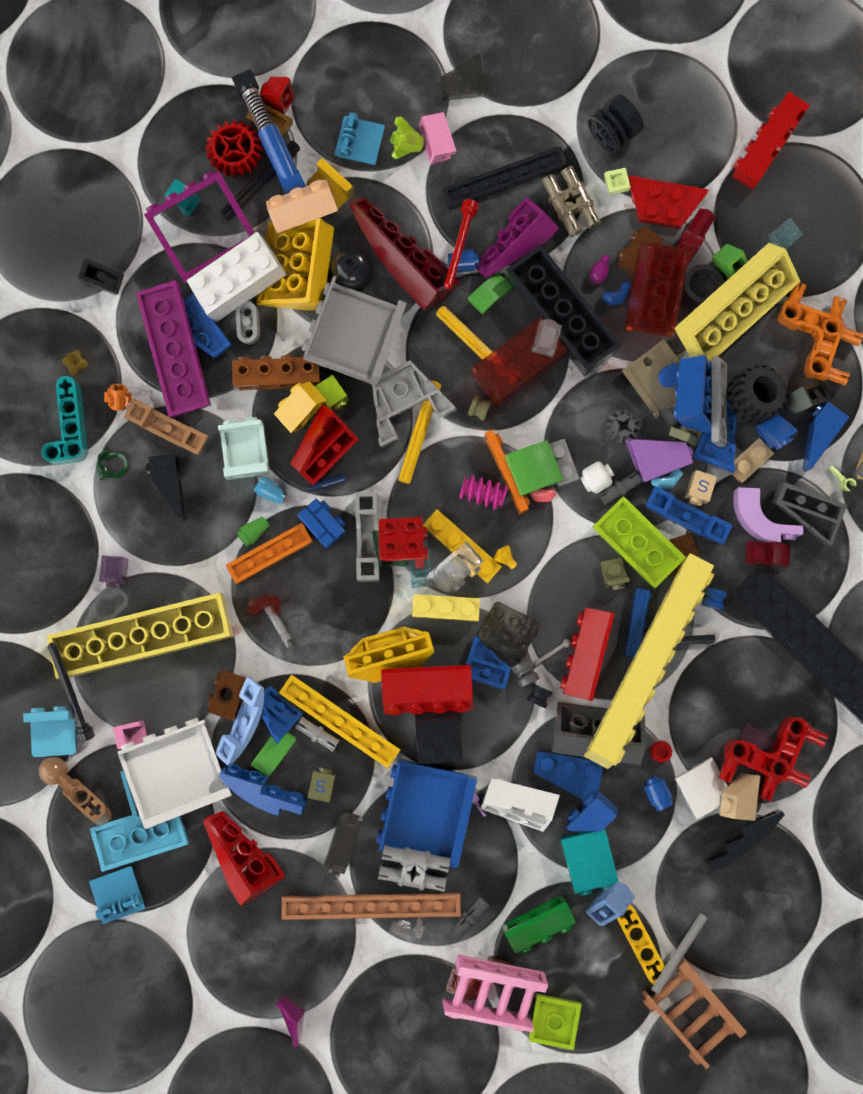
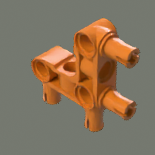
M799 282L791 290L788 299L783 302L781 310L777 314V320L782 326L791 330H800L812 335L815 342L811 353L807 355L804 367V374L808 379L830 380L845 386L850 373L833 368L831 365L840 340L859 346L863 333L846 328V325L843 323L841 316L847 303L846 299L843 298L840 301L841 297L835 296L829 313L811 308L800 303L807 286L802 283L799 287ZM785 311L792 312L794 317H787ZM826 325L832 326L834 333H830ZM812 364L819 366L820 373L813 370Z

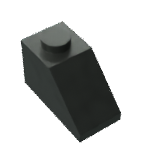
M817 381L802 386L785 397L787 403L784 405V408L791 417H794L831 400V397L823 382Z

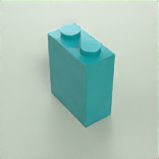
M605 828L602 831H583L560 837L574 893L587 895L592 893V889L601 887V890H605L619 882Z

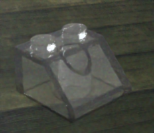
M466 541L424 579L446 593H449L452 589L457 591L465 584L464 578L468 575L472 578L481 570L479 565L484 561Z

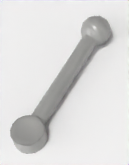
M564 639L561 645L534 661L533 667L564 647H570L571 641Z

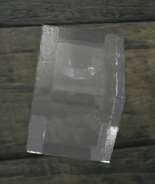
M549 319L540 320L531 352L553 357L562 325Z

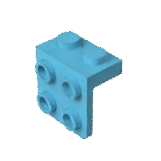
M67 706L53 707L52 712H45V708H31V713L23 714L24 722H30L31 749L34 757L73 755L77 752L76 721L72 711L67 710Z

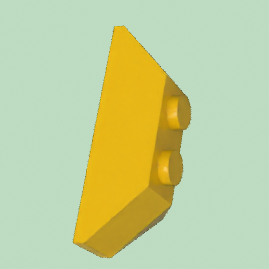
M404 626L362 638L349 654L347 653L344 656V662L348 677L376 683L382 681L381 669L421 667L434 653L429 632H422Z

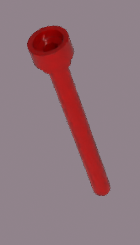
M472 199L464 200L461 206L463 219L444 287L448 290L454 284L471 219L477 215L479 204Z

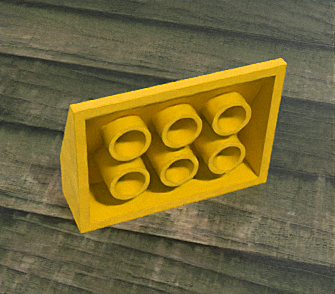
M317 218L277 233L273 222H267L265 240L287 275L257 294L256 304L259 306L304 311L316 310L319 301L324 302L325 299L323 291L327 283L334 227L321 218Z

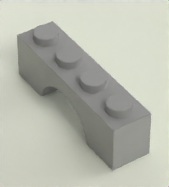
M355 492L357 581L380 582L378 493Z

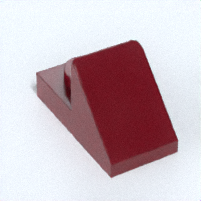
M776 541L771 543L746 542L745 564L789 567L790 545Z

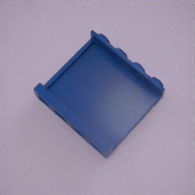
M399 759L397 765L393 764L390 777L394 778L393 787L388 786L386 799L390 801L388 809L383 808L381 821L385 822L384 829L378 831L376 843L380 844L379 851L383 850L384 845L401 849L409 847V849L424 852L428 850L431 852V855L451 858L449 866L458 868L477 776Z

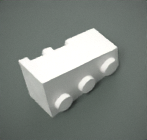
M491 778L480 809L543 832L553 819L559 795L509 783L501 778Z

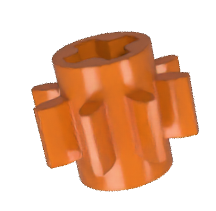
M113 384L110 388H107V392H104V402H108V406L112 410L121 411L129 407V403L132 402V393L128 392V388L125 385Z

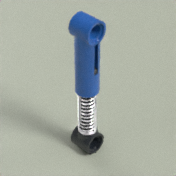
M251 68L231 77L240 98H244L249 108L250 114L259 130L258 136L285 194L290 193L294 188L306 187L278 126L274 125L271 117H269L270 114H268L265 104H263L258 91L260 88Z

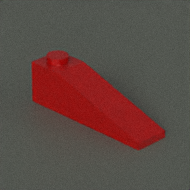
M223 811L203 820L227 884L240 906L258 898L285 878L275 859L269 853L266 855L257 847L258 843L253 839L250 841L242 833V829Z

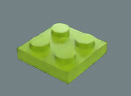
M536 993L532 1015L534 1029L533 1032H529V1042L574 1050L581 1002Z

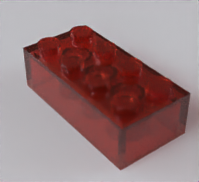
M651 242L639 244L624 330L674 338V328L677 323L690 250Z
M539 317L473 366L471 376L496 407H499L563 359L568 349L543 318Z

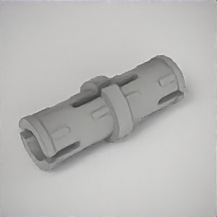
M304 717L300 719L299 724L295 727L296 730L312 738V742L315 743L317 741L331 750V752L334 751L340 741L325 732L322 726L317 727Z

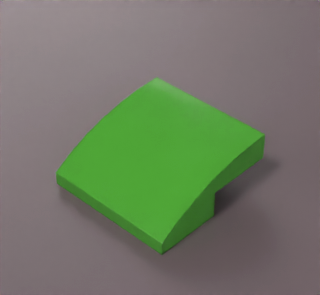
M547 440L505 455L521 496L539 491L542 488L564 480Z

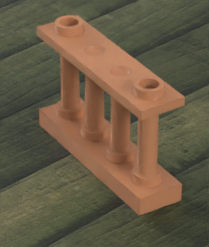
M682 958L678 964L680 968L677 970L678 974L665 984L659 995L655 993L651 997L646 990L642 992L646 998L643 1003L651 1012L656 1010L691 1051L689 1056L697 1066L702 1064L707 1069L709 1065L703 1057L729 1034L736 1033L741 1038L747 1032ZM690 979L695 985L692 988L693 991L666 1015L658 1004L683 981L687 982ZM705 997L710 1003L707 1006L708 1009L681 1032L673 1022L699 998L703 999ZM721 1015L725 1020L722 1024L723 1027L696 1050L688 1039L714 1016Z

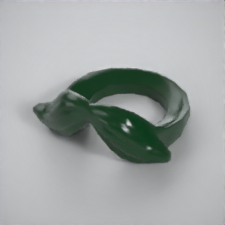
M105 447L104 451L98 455L96 469L100 480L104 477L118 479L127 472L129 468L128 460L123 453L109 451ZM120 457L124 461V468L120 473L113 474L101 465V461Z

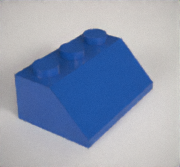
M705 355L681 358L679 367L676 370L678 387L675 388L677 405L674 407V417L685 428L711 434L712 364Z

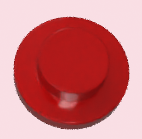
M656 741L650 747V756L656 762H667L672 756V748L666 741Z

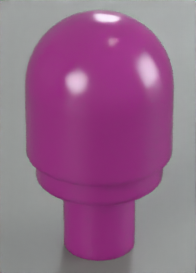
M603 254L600 262H596L593 265L589 274L592 283L598 285L605 281L609 273V267L607 266L610 260L609 256Z

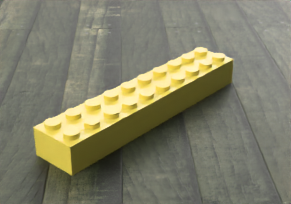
M691 553L681 564L584 757L606 769L620 763L625 754V750L622 749L623 746H626L628 742L630 743L636 730L632 729L633 726H636L638 722L640 723L646 710L642 709L643 706H646L648 702L650 703L656 690L652 689L653 686L656 687L658 682L660 683L666 672L663 667H666L672 660L676 652L673 648L681 642L685 631L682 629H685L687 624L691 622L695 614L692 610L700 604L705 594L702 591L710 584L714 576L711 573L714 565Z

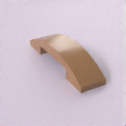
M136 399L132 400L124 415L125 419L198 456L209 437Z

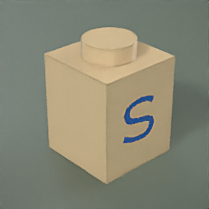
M698 470L694 471L691 475L685 498L690 499L689 502L694 505L702 506V504H707L711 499L717 476Z

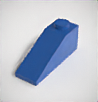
M829 402L823 406L818 405L811 414L814 418L809 423L802 469L805 472L814 467L849 418V416Z

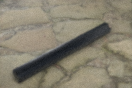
M294 140L286 145L292 158L300 151V146ZM271 161L234 197L240 208L276 174ZM229 202L220 210L221 215L226 220H230L236 214Z

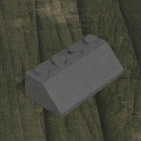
M558 702L553 731L552 752L584 757L607 709ZM645 715L640 723L638 722L636 726H633L632 729L636 730L630 743L628 742L626 746H623L622 749L625 750V754L620 762L641 765L646 748Z

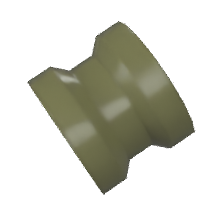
M475 395L468 415L478 416L480 420L484 421L492 401L488 399L482 400L480 396Z

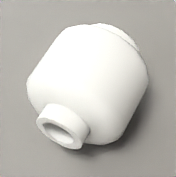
M597 461L582 471L583 476L580 479L588 492L592 491L597 494L612 485L611 477L614 476V473L608 464L604 466L602 462Z

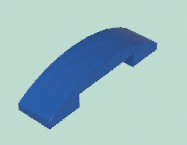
M654 486L645 505L650 510L678 526L721 545H724L733 526L714 515L710 516L674 498V495L657 486Z

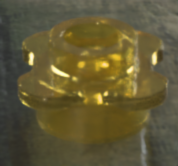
M74 350L62 359V363L68 367L71 375H76L80 369L87 368L88 366L87 360L82 358L79 350Z

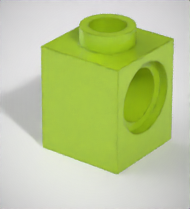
M333 375L315 386L327 400L325 405L332 411H339L347 405L348 397Z

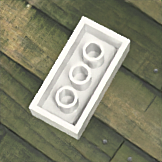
M256 232L186 281L206 315L215 322H218L238 306L249 301L287 274L266 240Z

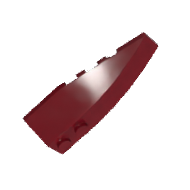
M362 197L350 201L349 205L361 230L381 262L401 285L402 289L408 292L423 310L437 305L461 283L455 277L453 287L449 290L446 289L444 284L448 268L428 248L424 251L416 244L417 239L412 235L408 238L400 231L401 227L397 223L387 221L384 218L385 214L366 198Z

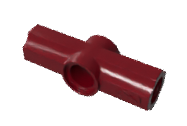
M700 208L690 226L685 229L677 243L679 245L667 263L671 269L683 273L693 255L699 250L706 238L707 231L716 218L708 209Z

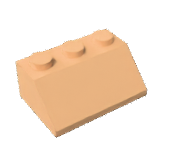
M327 179L323 181L316 180L310 186L294 188L288 194L282 196L275 195L266 201L267 210L277 233L338 211Z

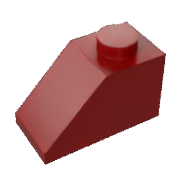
M270 77L267 83L264 82L260 89L263 103L283 114L287 112L295 98L291 80L288 77Z

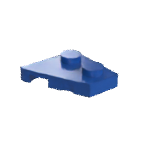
M475 636L466 665H471L472 681L505 690L511 668Z
M269 686L264 691V704L261 716L274 741L278 744L302 717L304 712L279 694L273 687Z

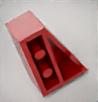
M322 403L290 464L310 484L314 485L359 439L330 408Z

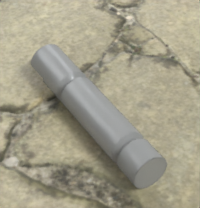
M269 605L264 610L269 615L271 622L288 648L292 646L289 641L292 638L287 633L273 606Z

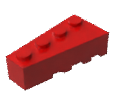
M788 91L778 107L774 106L767 116L770 118L767 124L763 122L756 132L759 135L755 141L751 139L744 151L747 152L745 157L740 156L734 164L733 168L736 170L732 177L754 190L803 118L810 104Z

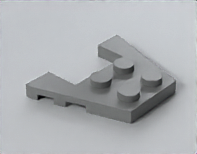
M410 360L382 374L378 385H372L380 447H384L399 439L390 419L428 399L439 419L457 410Z

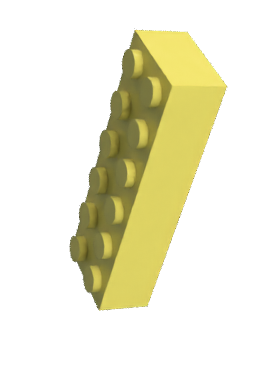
M768 243L674 328L690 357L705 355L711 363L712 357H718L800 282L786 249Z

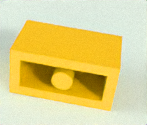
M310 381L303 384L297 383L290 390L292 394L278 404L279 409L274 413L290 433L302 429L320 409L322 403L324 404L327 401Z

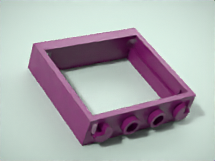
M214 171L205 174L202 176L203 181L198 184L195 181L183 187L184 192L178 195L176 192L165 197L166 202L161 205L155 203L146 208L147 213L144 214L185 285L188 284L186 280L243 241L186 273L154 217L213 183L218 182L248 236L250 237L255 234L220 172L214 173Z

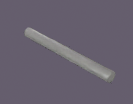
M701 913L698 915L654 983L651 990L659 995L708 919L705 915Z

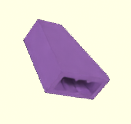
M645 439L625 440L636 472L643 482L693 463L691 458L693 457V451L686 442Z

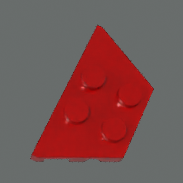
M628 175L632 194L631 199L636 207L638 221L681 229L708 193V189Z

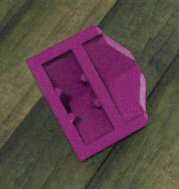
M282 996L277 1001L276 1006L281 1011L293 1040V1047L295 1048L299 1045L302 1037L305 1011L285 996Z

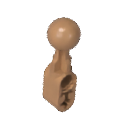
M52 756L42 761L39 766V776L44 783L49 785L58 784L63 789V795L96 825H104L109 822L111 810L78 779H72L67 774L68 767L63 759ZM87 794V799L79 803L80 797ZM94 806L100 810V815H97L92 810Z

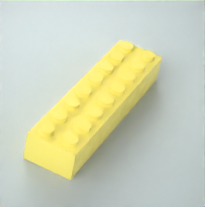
M216 593L47 635L48 645L52 642L57 644L70 678L234 637L225 596L222 593ZM52 660L56 679H60L55 668L54 662Z

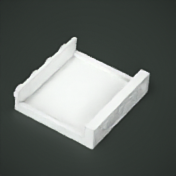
M198 718L185 722L186 726L177 729V726L165 729V734L156 737L154 733L142 738L143 742L134 745V742H130L120 746L121 751L117 753L144 829L231 796L229 787L219 778L221 769L204 720L199 721Z

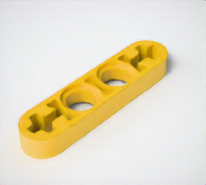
M630 904L627 910L631 909L629 917L632 922L635 919L637 922L628 925L624 916L617 918L647 978L654 985L657 978H652L655 974L649 965L654 964L659 972H662L665 966L636 910ZM633 928H640L642 930L640 939L633 940L630 937V932ZM650 948L653 951V956L650 960H643L641 958L643 949Z

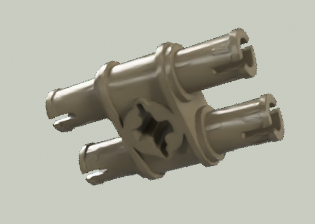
M569 166V170L565 168L561 171L569 189L561 190L553 174L549 176L550 179L547 176L542 180L550 196L549 203L553 205L558 215L557 219L563 222L570 238L574 237V233L577 236L582 232L574 217L577 213H582L589 229H592L593 225L596 227L601 223L593 208L594 201L591 200L585 189V183L580 182L573 166Z

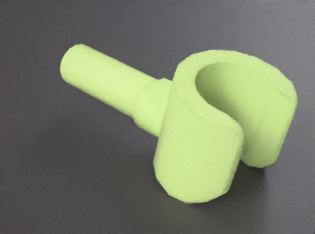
M833 465L829 468L840 481L839 487L842 491H850L846 486L847 482L853 487L857 485L854 479H846Z

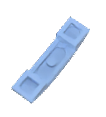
M246 677L239 697L243 699V703L230 734L222 735L215 755L228 766L232 765L244 751L261 717L264 704V688L251 677Z

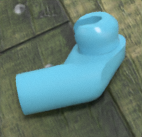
M676 469L669 476H659L652 479L651 484L662 490H670L682 477L683 472Z

